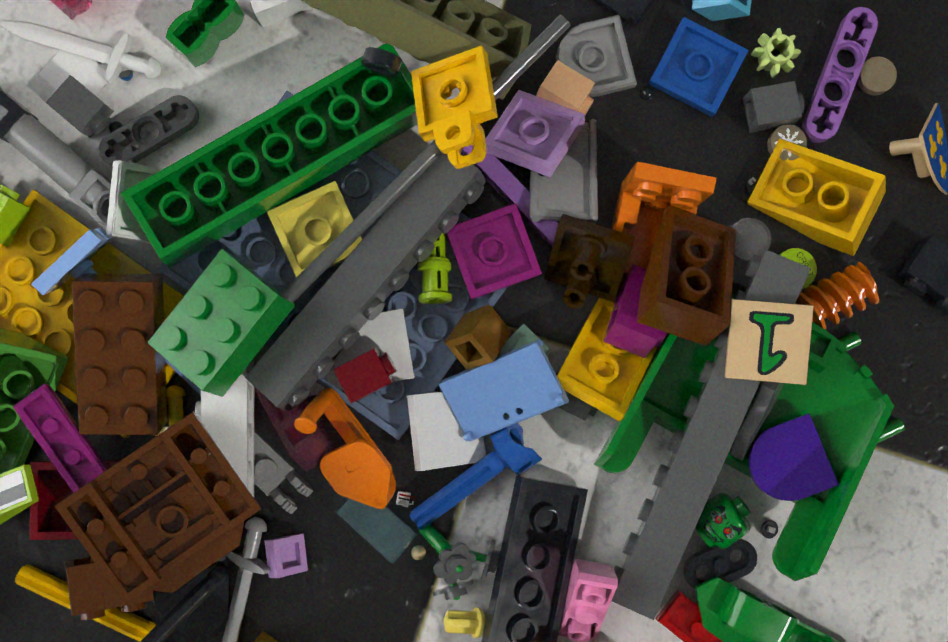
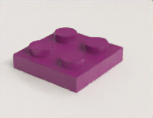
M516 203L459 223L447 232L471 300L542 274Z

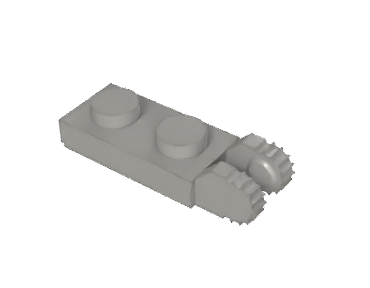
M254 429V484L267 496L271 495L285 511L292 514L297 509L294 500L286 495L278 486L287 478L294 488L306 497L313 492V489L294 470L295 467Z

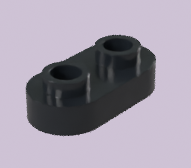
M742 538L725 549H721L716 545L708 547L691 555L686 560L683 568L685 580L694 589L695 586L716 576L731 583L750 574L757 564V552L751 543ZM735 549H739L741 552L740 559L737 562H731L730 553ZM700 565H706L708 568V572L704 577H697L696 569Z

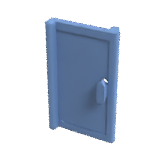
M541 339L496 357L494 362L448 377L438 384L464 432L463 438L465 441H473L569 403V399L542 348L543 341Z

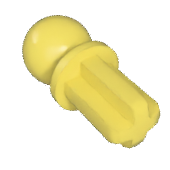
M475 607L472 611L449 610L443 619L445 631L455 634H471L473 638H480L484 632L488 611L484 614L483 610Z

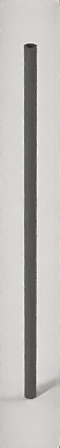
M560 14L492 82L495 101L571 26L564 16ZM435 140L281 292L285 297L294 302L443 154L437 147Z

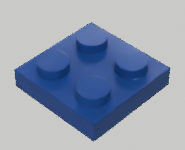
M683 17L648 84L713 117L749 50Z

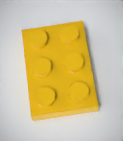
M599 297L556 376L566 392L620 421L625 415L657 347L654 346L646 358H643L604 342L614 302Z

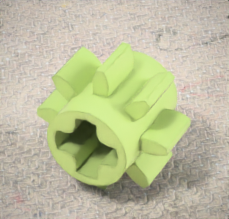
M777 28L771 38L763 33L758 39V43L762 47L755 48L751 53V56L758 57L759 65L756 70L764 69L770 71L771 78H774L779 73L780 68L787 73L795 67L790 59L797 58L801 53V50L795 49L793 43L796 36L788 37L782 34L780 28ZM775 49H777L781 53L777 57L773 56L771 53Z

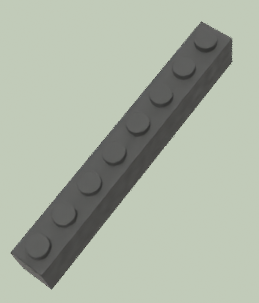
M443 153L392 204L245 378L278 408L291 411L293 408L302 405L310 394L309 389L316 380L324 378L335 365L334 359L343 349L350 348L357 341L360 335L358 331L368 320L375 319L381 313L386 298L392 291H398L405 285L409 279L410 270L417 262H423L428 258L434 249L433 243L443 232H449L456 225L459 219L458 214L468 203L472 204L480 197L484 190L483 185L486 182L480 170L474 165L456 169L450 163L447 154Z

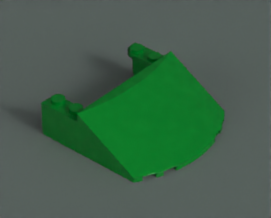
M812 322L807 383L806 385L784 383L775 405L760 431L762 433L770 427L809 413L839 484L804 499L792 501L795 505L772 551V559L776 569L793 581L816 575L819 572L894 408L887 393L882 395L879 388L870 378L873 373L865 364L861 367L845 351L848 348L846 345L814 322ZM670 333L666 335L650 362L625 415L620 421H617L594 465L613 474L621 473L628 469L653 423L660 425L673 434L676 429L683 431L688 419L683 416L686 404L691 395L698 397L703 385L702 382L698 381L701 370L707 360L713 362L719 349L713 346L715 339L705 346ZM760 381V383H759V386H758V388H757V390H756V392H755V395H754V397H753V399H752V401H751V404H750V406H749V408H748V410H747V412H746V415H747V413H748V411H749V409H750V407H751V405H752V403H753V401H754V399H755V397H756V394H757V392H758V389H759L760 384L762 383V381ZM729 450L724 463L751 478L748 469L750 450L743 461L731 456Z

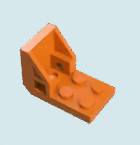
M637 162L621 183L611 227L612 230L635 237L623 274H627L633 264L647 270L665 208L670 205L696 215L698 205L714 193L716 177Z

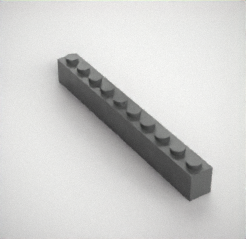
M762 250L760 256L755 254L752 256L747 266L745 276L750 277L744 292L737 290L733 299L795 304L811 268L769 250ZM729 327L715 339L713 346L719 348L713 362L707 360L701 370L698 381L703 383L698 397L691 395L686 404L683 416L688 419L683 431L675 430L668 446V451L673 452L667 466L660 464L652 485L657 486L656 492L652 500L645 498L637 519L642 520L641 526L637 534L630 532L622 553L627 554L622 568L619 566L614 568L618 578V587L612 602L654 620L760 383V381L724 377Z

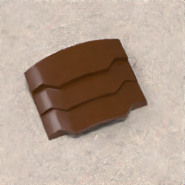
M194 411L54 506L125 604L146 590L174 593L210 565L240 546L244 521L261 510L257 501Z

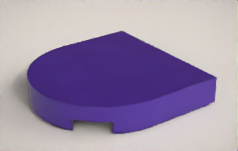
M809 413L766 429L758 435L751 447L748 457L750 476L761 491L775 499L796 501L839 485Z

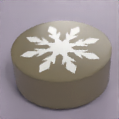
M791 124L778 127L770 134L767 141L770 155L779 138L803 147L807 146L804 132L799 127ZM783 149L779 159L787 160L788 158L789 160H795L799 157Z

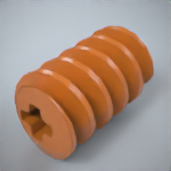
M857 261L856 266L850 265L845 267L843 273L838 271L831 274L830 280L826 278L818 281L817 287L814 285L806 287L804 293L800 292L795 304L814 306L812 322L826 330L825 318H828L831 323L837 325L840 323L839 311L846 318L853 317L851 305H854L862 312L866 310L865 298L871 304L876 305L879 303L876 282L870 271L863 263Z

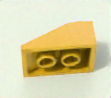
M779 138L747 203L820 244L854 256L886 193V176ZM783 149L799 157L795 160H789V158L787 160L779 159Z

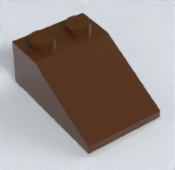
M668 205L664 210L641 286L637 323L705 346L729 327L736 229Z

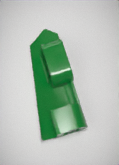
M717 576L695 586L702 626L723 642H841L800 622L796 616L783 608Z

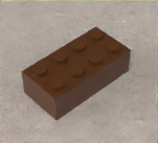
M85 273L72 281L79 434L158 435L167 423L165 358L147 342L164 322L163 274Z

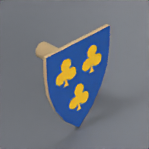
M935 103L919 137L890 142L889 149L892 156L912 153L917 176L923 178L931 175L938 189L945 195H948L947 138L940 105Z

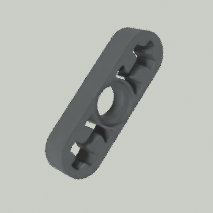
M177 95L170 97L105 136L99 145V155L105 163L112 167L113 161L118 160L126 162L131 160L136 163L193 129L198 123L199 111L195 104L185 96ZM178 106H181L184 110L189 108L185 112L187 119L182 122L178 118L172 119L177 115L175 109ZM163 115V117L167 121L172 119L171 121L167 122V124L170 127H172L171 130L168 131L165 124L158 119L160 116ZM155 123L159 129L157 138L151 142L142 141L140 137L141 128L145 124ZM131 134L132 139L140 146L139 149L136 150L130 144L132 141L127 138L128 135ZM117 143L122 147L130 144L122 150L123 157L121 159L110 156L115 152L114 144Z

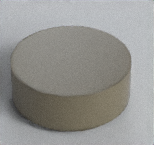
M880 56L872 57L864 62L857 84L866 94L874 96L883 94L894 85L897 78L896 68L887 58Z

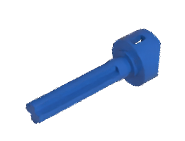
M518 423L491 434L490 438L494 444L493 448L495 451L490 452L410 511V518L420 530H423L497 476L506 466L520 476L542 460L532 448L524 447L523 428Z

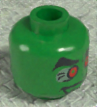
M719 493L706 502L695 529L709 547L716 545L721 549H725L749 533L750 523L747 517L752 513L739 496L732 499L726 493Z

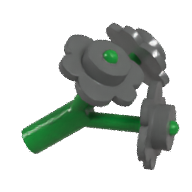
M432 523L423 530H420V534L439 553L440 561L434 566L435 575L438 578H444L445 582L449 584L447 587L434 591L433 596L444 593L446 600H459L460 596L467 594L466 586L472 585L474 583L473 579L460 583L456 581L457 579L466 580L472 575L473 567L471 565L476 560L485 563L481 580L486 579L488 572L495 573L500 551L494 550L496 545L495 539H492L488 555L469 550L468 546L462 542L455 545L450 544Z

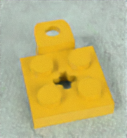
M481 45L411 71L419 135L425 142L435 139L437 147L442 153L447 154L450 163L456 169H461L484 160L487 148L484 129L480 123L498 117L488 54ZM458 88L460 91L459 95L454 99L446 100V98L452 96V90ZM472 145V152L466 156H462V149L465 146L468 147Z

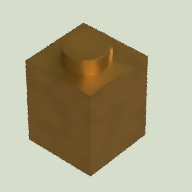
M487 305L465 313L444 343L465 369L469 370L494 362L512 332L493 307Z

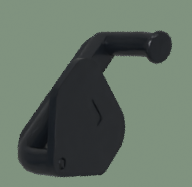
M210 565L174 593L153 591L154 606L164 618L140 642H164L176 629L191 641L198 642L209 638L228 618L229 569L227 566Z

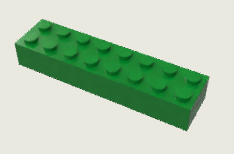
M383 44L378 47L399 56L391 44ZM362 56L122 192V197L160 260L171 268L417 125L412 75L402 61L399 74L391 77L375 73L364 67L361 62Z

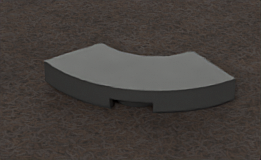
M762 381L756 397L734 439L730 450L731 456L743 461L771 413L784 383Z

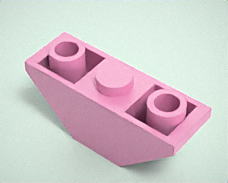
M580 559L574 560L558 635L569 637V639L576 642L595 641L618 587V578L612 565Z

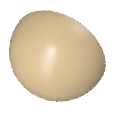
M420 545L413 547L411 551L412 557L415 560H422L426 555L425 548Z

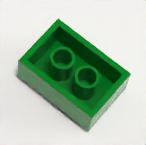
M221 249L147 343L202 391L223 397L291 312L295 304L242 260Z

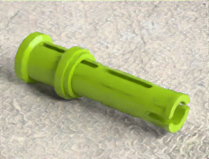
M443 232L433 243L434 249L428 258L418 263V271L422 272V293L418 295V301L423 304H444L452 301V294L448 293V272L451 271V263L446 258L445 233Z

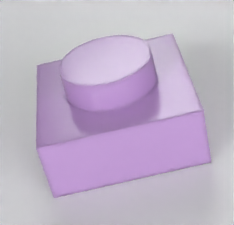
M295 533L264 540L267 566L270 568L269 578H281L308 571L304 533Z

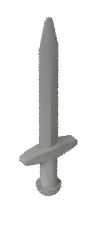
M259 517L250 518L244 526L248 530L243 552L232 550L226 554L233 563L239 566L222 642L238 641L253 572L258 574L270 573V568L257 558L262 532L267 531L265 521Z

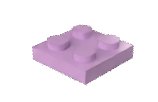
M518 90L486 137V153L551 178L584 126L585 114Z

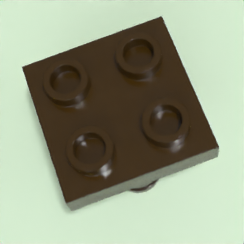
M562 214L544 279L567 286L563 302L570 308H581L588 294L614 302L635 237Z

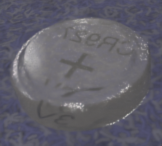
M745 218L732 226L733 229H736L735 255L737 257L751 260L754 254L760 256L762 250L769 249L771 233L767 225L761 220Z

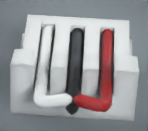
M398 491L397 505L407 508L409 505H413L414 496H411V492Z

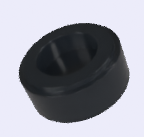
M367 47L361 61L367 69L391 77L399 74L402 65V59L399 56L375 47Z

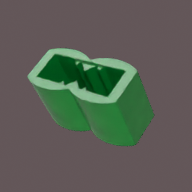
M194 0L191 10L181 14L171 23L165 38L194 67H198L212 58L219 47L220 41L227 39L239 29L245 14L236 0Z

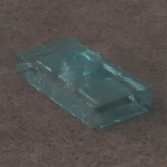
M348 499L337 512L341 518L390 563H394L418 535L387 506L384 509H377Z

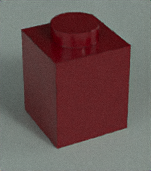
M373 348L333 369L350 403H355L394 383L395 380L392 374L397 372L387 352L381 354L377 348Z

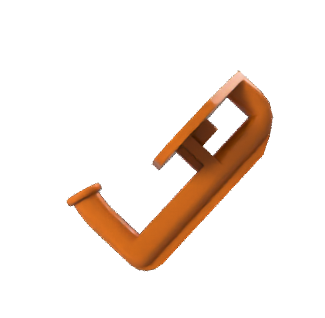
M324 388L307 405L300 417L295 419L294 426L301 433H314L317 429L316 422L324 413L346 444L328 452L321 459L320 469L323 476L339 495L377 509H384L396 490V480L392 472V466L340 395L332 388Z

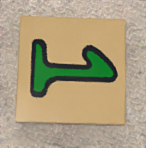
M731 299L724 377L806 385L814 306Z

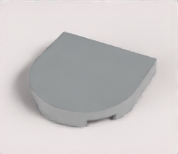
M619 15L579 24L572 28L560 42L556 61L559 60L595 82L589 97L602 96L636 87L637 82Z

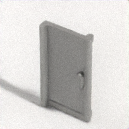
M595 119L589 120V123L585 122L551 178L545 175L540 176L537 172L530 170V218H532L533 222H539L540 219L560 221L562 214L594 224L598 220L597 121Z

